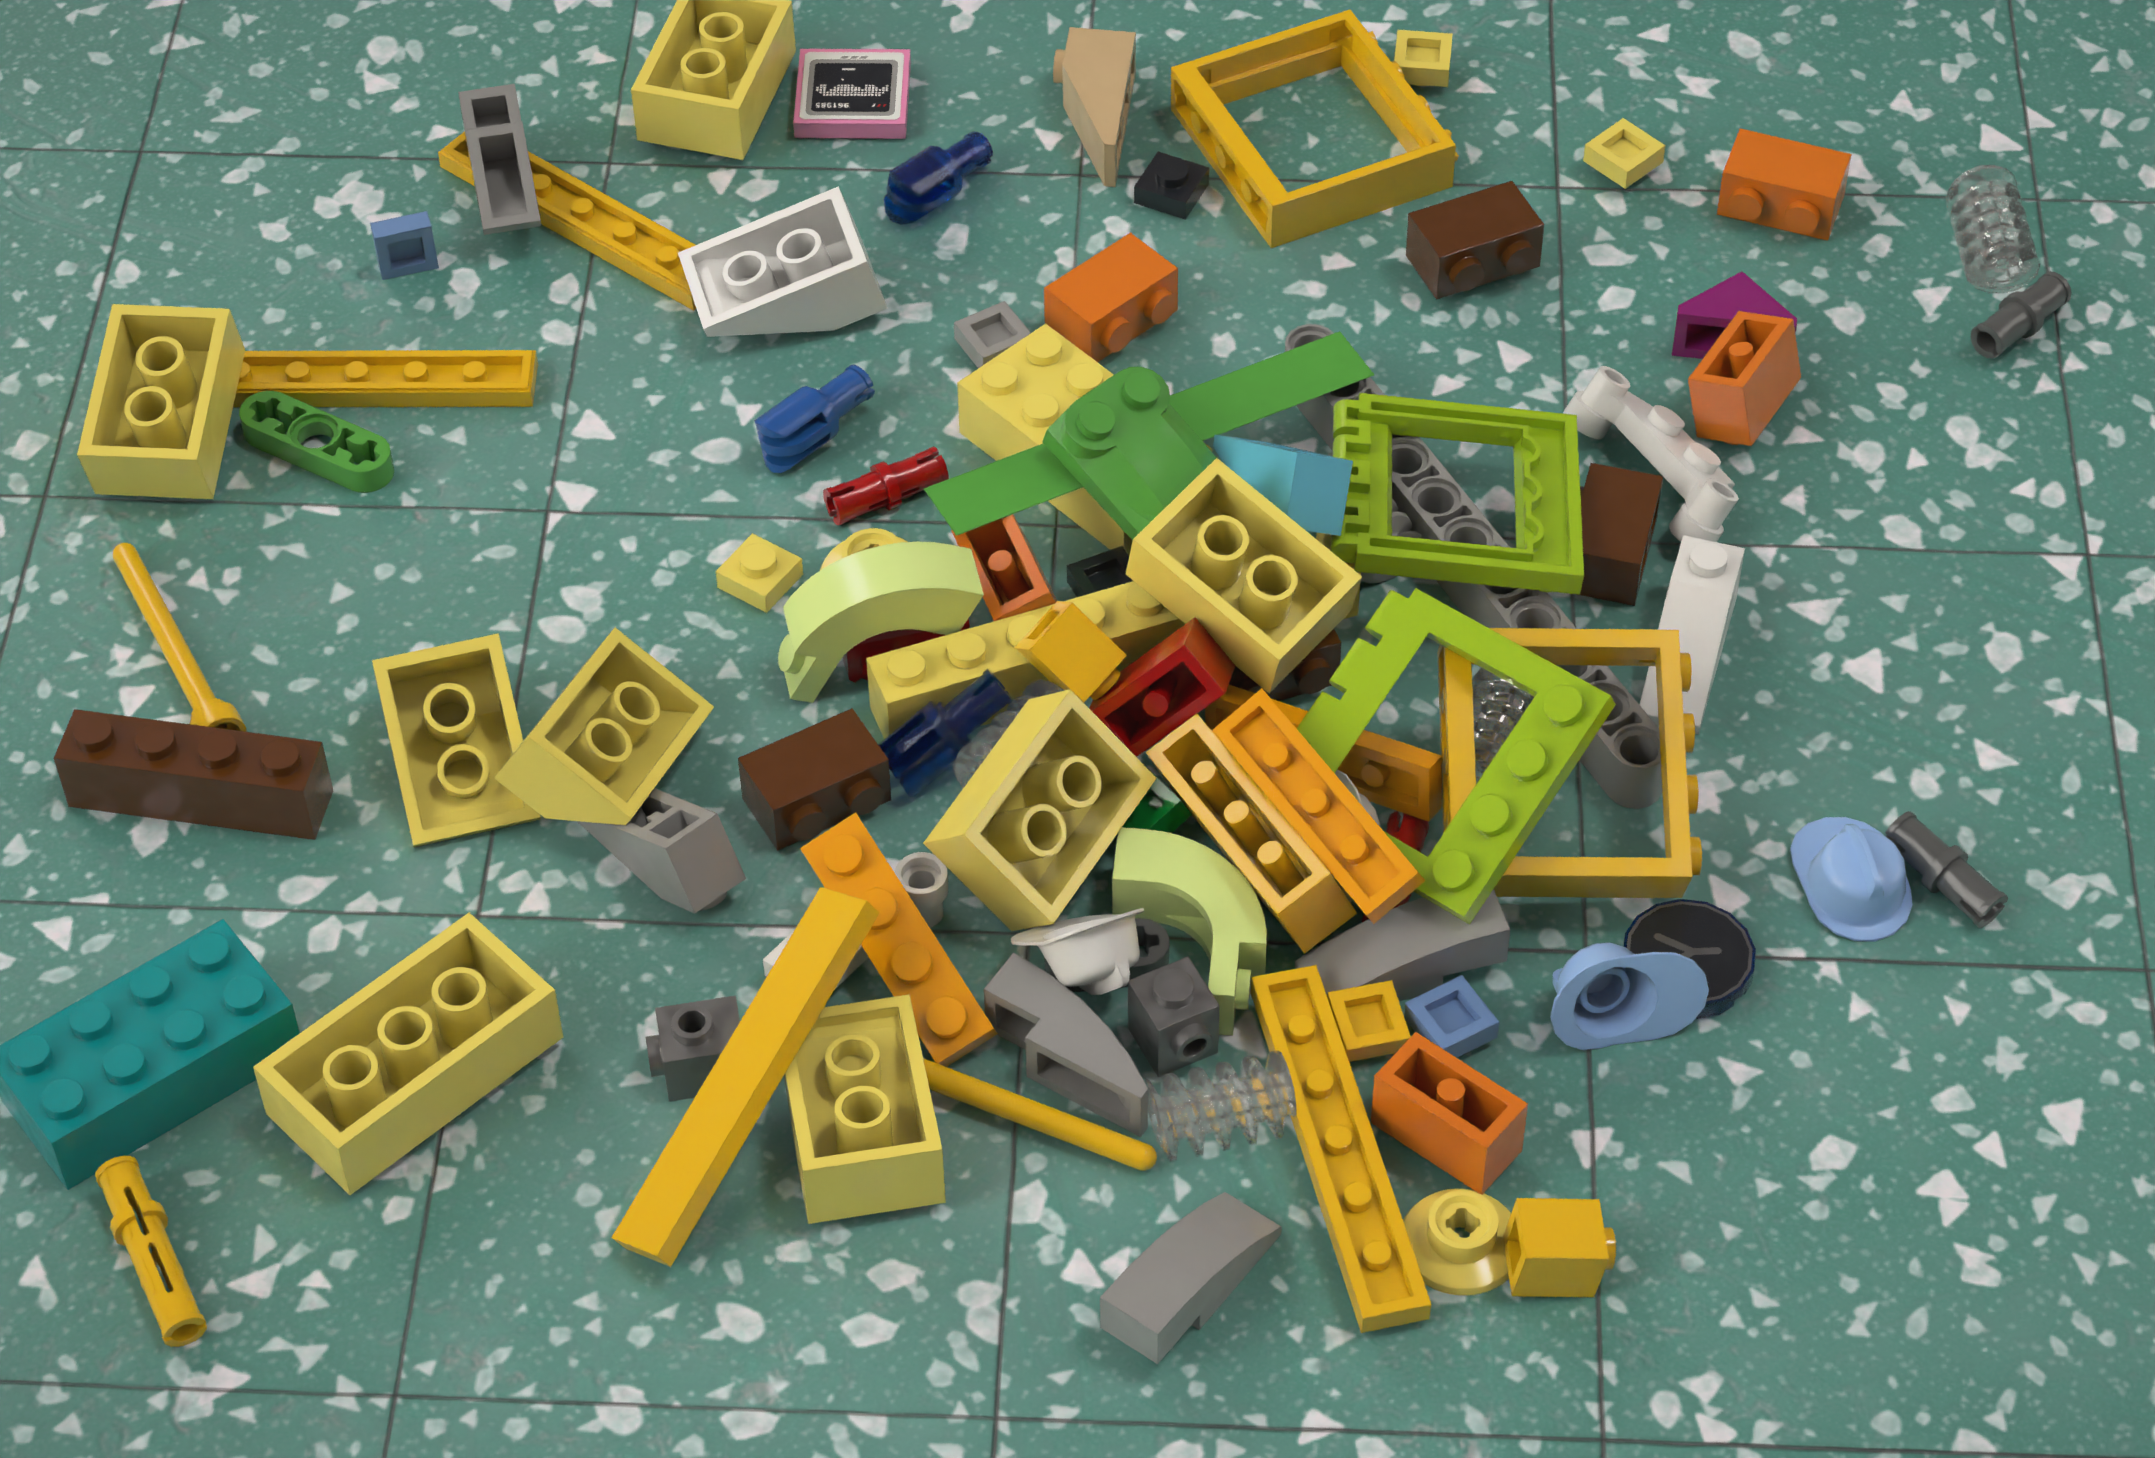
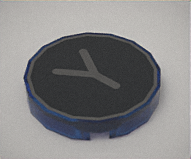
M1677 899L1657 903L1637 915L1625 933L1623 947H1626L1634 954L1650 952L1678 953L1694 960L1705 972L1709 992L1705 1007L1696 1019L1724 1013L1734 1006L1737 998L1741 997L1743 993L1744 995L1752 984L1756 948L1747 928L1730 912L1708 902Z

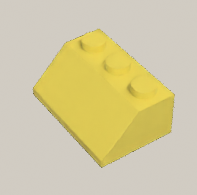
M615 627L581 667L494 778L545 819L626 825L696 733L714 706Z

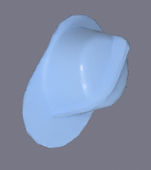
M1825 817L1807 823L1795 834L1790 847L1793 867L1805 891L1811 909L1819 922L1830 931L1853 941L1876 942L1894 935L1907 922L1913 904L1910 885L1906 877L1904 858L1895 843L1880 831L1865 822L1851 818Z
M1610 942L1594 943L1580 949L1567 960L1563 968L1553 972V986L1557 996L1553 1002L1550 1018L1554 1033L1567 1046L1580 1050L1597 1049L1616 1044L1666 1037L1677 1033L1691 1024L1704 1009L1709 992L1706 975L1694 960L1678 953L1650 952L1634 954L1626 947Z

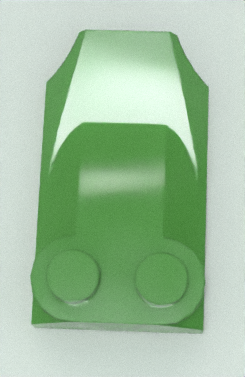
M1128 367L1076 400L1047 429L1042 441L1132 541L1217 458L1169 404V387L1164 379L1153 370L1144 367Z

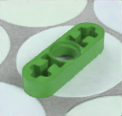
M277 391L255 393L249 396L240 407L239 416L244 437L251 446L355 492L368 493L377 491L385 487L394 476L390 445L385 438ZM314 435H327L332 438L328 444L319 448H307L301 445L305 439Z

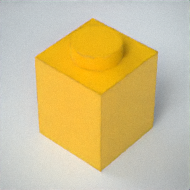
M1057 601L1015 647L1059 691L1071 689L1083 703L1089 697L1093 700L1099 699L1115 684L1120 676V672L1116 667L1127 656L1073 602Z
M1516 1198L1503 1235L1511 1295L1519 1297H1595L1605 1270L1613 1269L1616 1258L1615 1234L1611 1227H1604L1600 1200Z

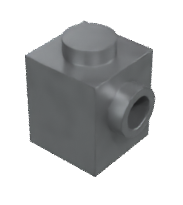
M1189 957L1150 971L1128 982V1029L1157 1077L1218 1053L1219 1004Z
M736 995L655 1008L659 1035L647 1036L645 1038L651 1077L665 1075L669 1102L695 1098L740 1023Z

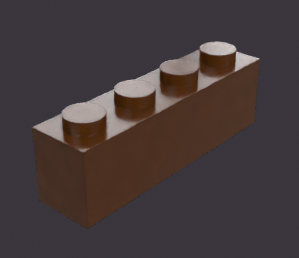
M74 709L54 756V762L68 807L311 840L316 839L333 793L323 743L298 738Z

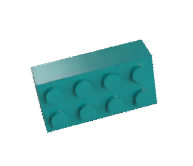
M222 919L1 1044L0 1098L66 1189L69 1190L95 1175L97 1169L106 1161L114 1157L129 1155L255 1081L256 1076L253 1067L300 1034L293 1004L226 921Z

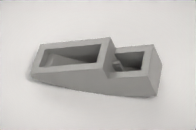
M515 84L458 92L484 235L541 226Z
M1494 889L1470 925L1422 897L1391 909L1375 924L1368 919L1326 941L1295 961V969L1317 965L1326 995L1327 992L1392 980L1398 1000L1402 1001L1415 998L1442 985L1443 976L1506 962L1510 927Z
M1013 953L984 988L985 1015L998 1033L997 1035L1026 1050V1072L1028 1078L1141 1137L1148 1128V1087L1131 1056L1111 1029L1080 997L1046 971Z
M1226 1192L1212 1198L1180 1219L1156 1239L1101 1295L1100 1328L1151 1361L1159 1364L1191 1325L1198 1330L1204 1326L1279 1238L1282 1227Z

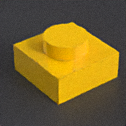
M1392 980L1327 992V998L1349 1062L1394 1054L1411 1037Z

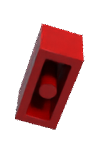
M1195 617L1121 670L1115 684L1102 697L1092 700L1089 709L1137 757L1196 713H1199L1223 696L1228 688L1235 664Z

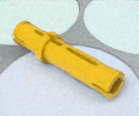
M132 1156L114 1157L103 1163L95 1172L96 1181L99 1187L102 1188L113 1215L110 1229L116 1242L126 1246L139 1277L141 1287L147 1296L161 1329L164 1343L170 1347L188 1345L205 1333L207 1325L204 1316L198 1309L183 1268L165 1231L168 1217L161 1203L152 1200L140 1173L137 1159ZM133 1209L135 1210V1212H136V1214H137V1217H138V1219H139V1221H140V1224H141V1226H142L144 1235L142 1234V1232H141V1230H140V1227H139L138 1222H137V1220H136L135 1213H134ZM156 1265L159 1266V1268H160V1271H161V1273H162V1276H163V1278H164V1280H165V1283H166V1285H167V1287H168L169 1292H167L166 1289H165V1286H164V1284H163V1282H162V1279H161V1277H160V1274H159V1272H158V1270H157Z

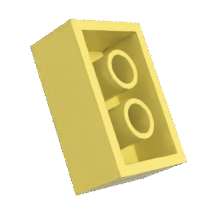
M677 0L631 88L637 140L744 160L796 52L792 1Z
M112 304L77 453L95 494L214 499L245 353L243 342L230 309Z
M1218 458L1199 474L1133 539L1126 569V575L1182 622L1186 624L1196 617L1235 666L1269 694L1351 612L1362 579L1360 574Z
M1071 689L1029 699L923 844L1011 931L1052 925L1147 793L1156 777Z

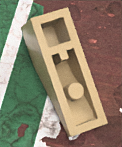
M1070 27L1065 50L1056 49L1053 82L1063 83V107L1103 185L1116 187L1136 76V32Z

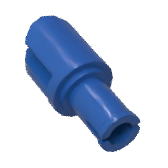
M850 365L843 373L819 390L808 386L801 387L755 419L766 467L773 473L785 472L834 438L839 431V419L862 402L874 396L875 390L871 388L873 382L869 375L859 366Z

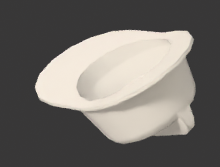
M1140 908L1123 914L1092 915L1058 921L1052 925L1035 927L1011 937V943L1013 945L1038 946L1061 984L1067 987L1079 986L1091 995H1101L1128 984L1130 978L1129 968L1138 962L1140 955L1135 916L1144 912V909Z

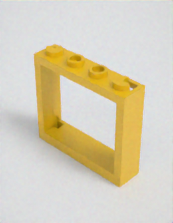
M1351 9L1171 67V111L1270 248L1453 187L1454 164L1458 160L1459 155L1456 153V144L1451 139L1452 132L1448 129H1443L1432 115L1427 100L1422 95H1417L1405 80L1399 64L1396 61H1390L1379 47L1373 31L1368 32ZM1341 66L1407 153L1287 192L1224 104Z
M1489 628L1555 665L1656 666L1666 858L1515 856L1494 888L1496 896L1682 898L1693 877L1692 875H1700L1702 846L1700 837H1690L1689 814H1696L1699 791L1697 776L1687 775L1686 753H1692L1694 749L1695 721L1692 713H1683L1682 692L1690 690L1692 667L1690 654L1680 653L1679 630ZM1439 645L1437 655L1444 833L1476 785L1472 664L1474 663Z

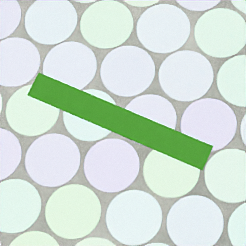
M1339 331L1170 395L1169 404L1202 441L1213 438L1215 434L1226 433L1374 376V373ZM1040 444L924 488V490L957 536L1075 491L1083 486L1044 444Z

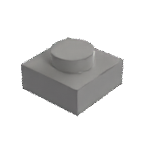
M1005 301L954 322V339L978 368L1031 334Z

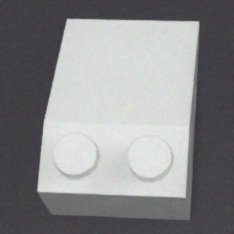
M839 186L678 253L707 337L834 331L888 309L860 233Z

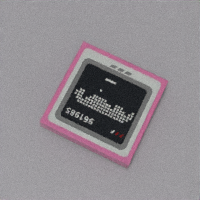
M800 49L793 120L794 138L906 139L911 72L910 49Z

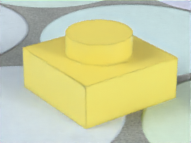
M1397 30L1394 61L1401 67L1408 84L1448 87L1452 33Z
M1622 118L1585 144L1583 161L1626 189L1663 163L1666 145Z
M753 533L716 570L717 588L766 613L803 575L802 558Z

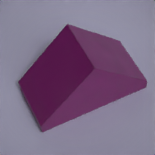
M1741 271L1678 305L1672 356L1703 359L1738 311L1793 319L1795 334L1797 318Z

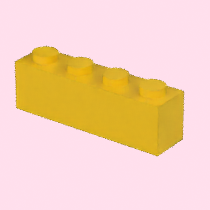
M1197 713L1145 752L1174 794L1189 809L1192 816L1230 863L1247 879L1256 895L1304 954L1357 914L1331 873Z

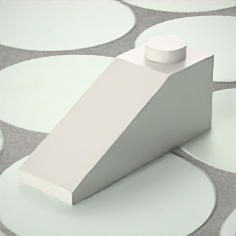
M1683 535L1658 629L1679 630L1680 653L1690 654L1692 667L1691 686L1688 692H1682L1683 713L1693 714L1695 734L1699 735L1737 599L1745 548ZM1649 666L1639 705L1655 725L1659 726L1656 666Z

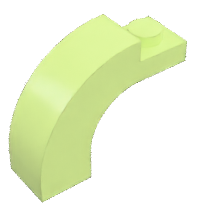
M920 541L886 544L851 554L811 576L790 596L783 606L789 634L784 637L780 645L778 664L780 670L785 674L790 699L813 703L842 657L854 646L872 636L904 629L922 630L943 635L960 631L984 596L972 549L944 543Z
M1122 827L1117 836L1112 877L1113 914H1123L1143 908L1144 912L1137 914L1135 918H1146L1178 928L1190 935L1202 946L1210 961L1208 988L1219 1004V1035L1233 1036L1236 1009H1249L1251 977L1265 975L1267 929L1265 916L1254 889L1233 864L1207 846L1168 832Z

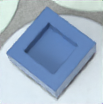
M427 211L370 223L382 280L439 268L432 226Z
M1463 975L1405 1002L1404 1018L1414 1032L1419 1033L1456 1058L1498 1037L1499 1021Z

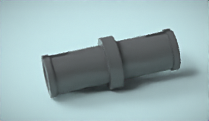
M2049 271L2039 277L2037 282L2023 292L2016 291L2005 297L1999 304L1997 312L1991 315L1985 322L1978 324L1972 329L1970 337L1975 350L1986 358L1994 359L2018 339L2028 338L2036 334L2042 328L2044 319L2071 299L2072 292L2067 280L2062 275Z
M1908 811L1899 816L1885 832L1887 834L1886 837L1895 843L1904 860L1923 876L1921 880L1922 885L1931 893L1940 891L1972 919L1978 928H1982L1992 922L2005 907L2003 904L2008 901V896L1995 888L1967 863L1968 854L1957 845L1949 847L1919 821L1913 812Z

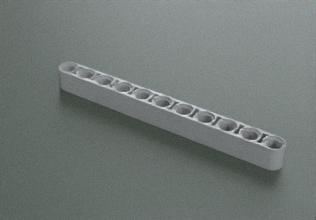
M1317 324L1298 326L1287 335L1285 352L1334 333L1329 328ZM1369 377L1296 406L1333 451V409L1335 403L1342 399L1358 400L1359 393L1385 394L1373 379ZM1392 434V499L1398 506V511L1405 513L1412 523L1411 531L1421 534L1422 539L1509 547L1420 437ZM1436 580L1462 614L1488 628L1577 629L1547 592ZM1557 665L1608 693L1616 704L1580 758L1581 763L1605 793L1618 805L1626 808L1640 809L1658 801L1662 794L1659 728L1608 666ZM1525 692L1529 696V698L1533 700L1534 696Z

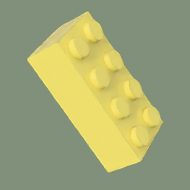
M1045 323L957 382L959 431L995 461L1043 444L1042 441L1047 429L1076 400L1114 374ZM1204 443L1212 452V448ZM1084 487L1048 501L1111 550L1123 546L1128 555H1130L1132 539Z
M467 913L253 1067L266 1115L349 1195H352L563 1038L555 989L472 914Z

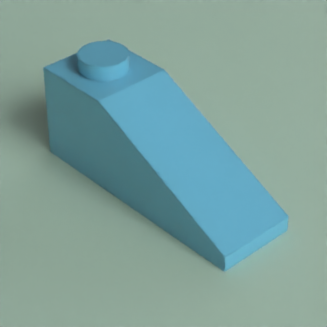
M1215 434L1213 448L1221 461L1314 538H1316L1317 533L1341 536L1353 465L1352 460L1270 442Z

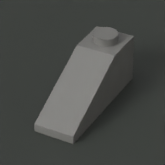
M656 788L652 790L626 825L577 821L661 899L694 914L721 903L725 899L727 891L746 879L718 814Z

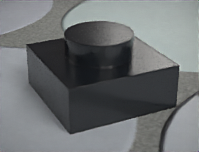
M1158 151L1134 186V203L1186 220L1209 185V167Z
M1120 546L1067 565V583L1075 596L1080 597L1132 582L1133 580L1126 575L1129 555L1124 547Z

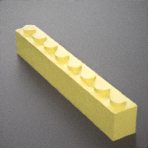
M1317 533L1316 539L1331 551V534ZM1346 563L1354 570V563ZM1134 581L1063 601L1073 602L1127 655L1116 667L1119 672L1185 625L1184 622ZM1360 585L1352 610L1344 619L1358 615ZM1054 604L866 658L870 709L890 753L1017 716L1029 699L1060 692L1015 649L1016 645Z

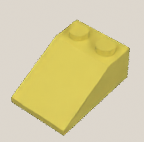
M499 633L372 660L413 847L541 820L538 812L494 778L523 742Z
M910 994L824 1007L784 1074L798 1171L808 1224L946 1203L943 1150Z

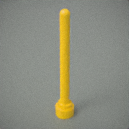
M130 543L118 544L113 550V559L193 709L189 724L247 732L246 726L235 706L216 698L136 548Z
M923 1058L929 1088L934 1092L1141 1171L1151 1169L1157 1161L1155 1149L1147 1143Z

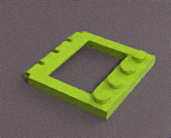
M1359 393L1358 400L1342 399L1335 403L1333 409V456L1352 460L1353 465L1341 536L1331 535V552L1345 563H1354V570L1356 572L1580 595L1584 579L1577 415ZM1392 434L1513 447L1516 548L1392 536Z
M1415 588L1409 598L1390 590L1365 626V629L1371 635L1380 640L1377 646H1374L1361 638H1357L1329 680V683L1344 693V695L1338 700L1322 691L1297 727V730L1335 773L1426 637L1534 696L1428 857L1386 833L1425 879V882L1413 892L1470 925L1616 704L1608 693Z

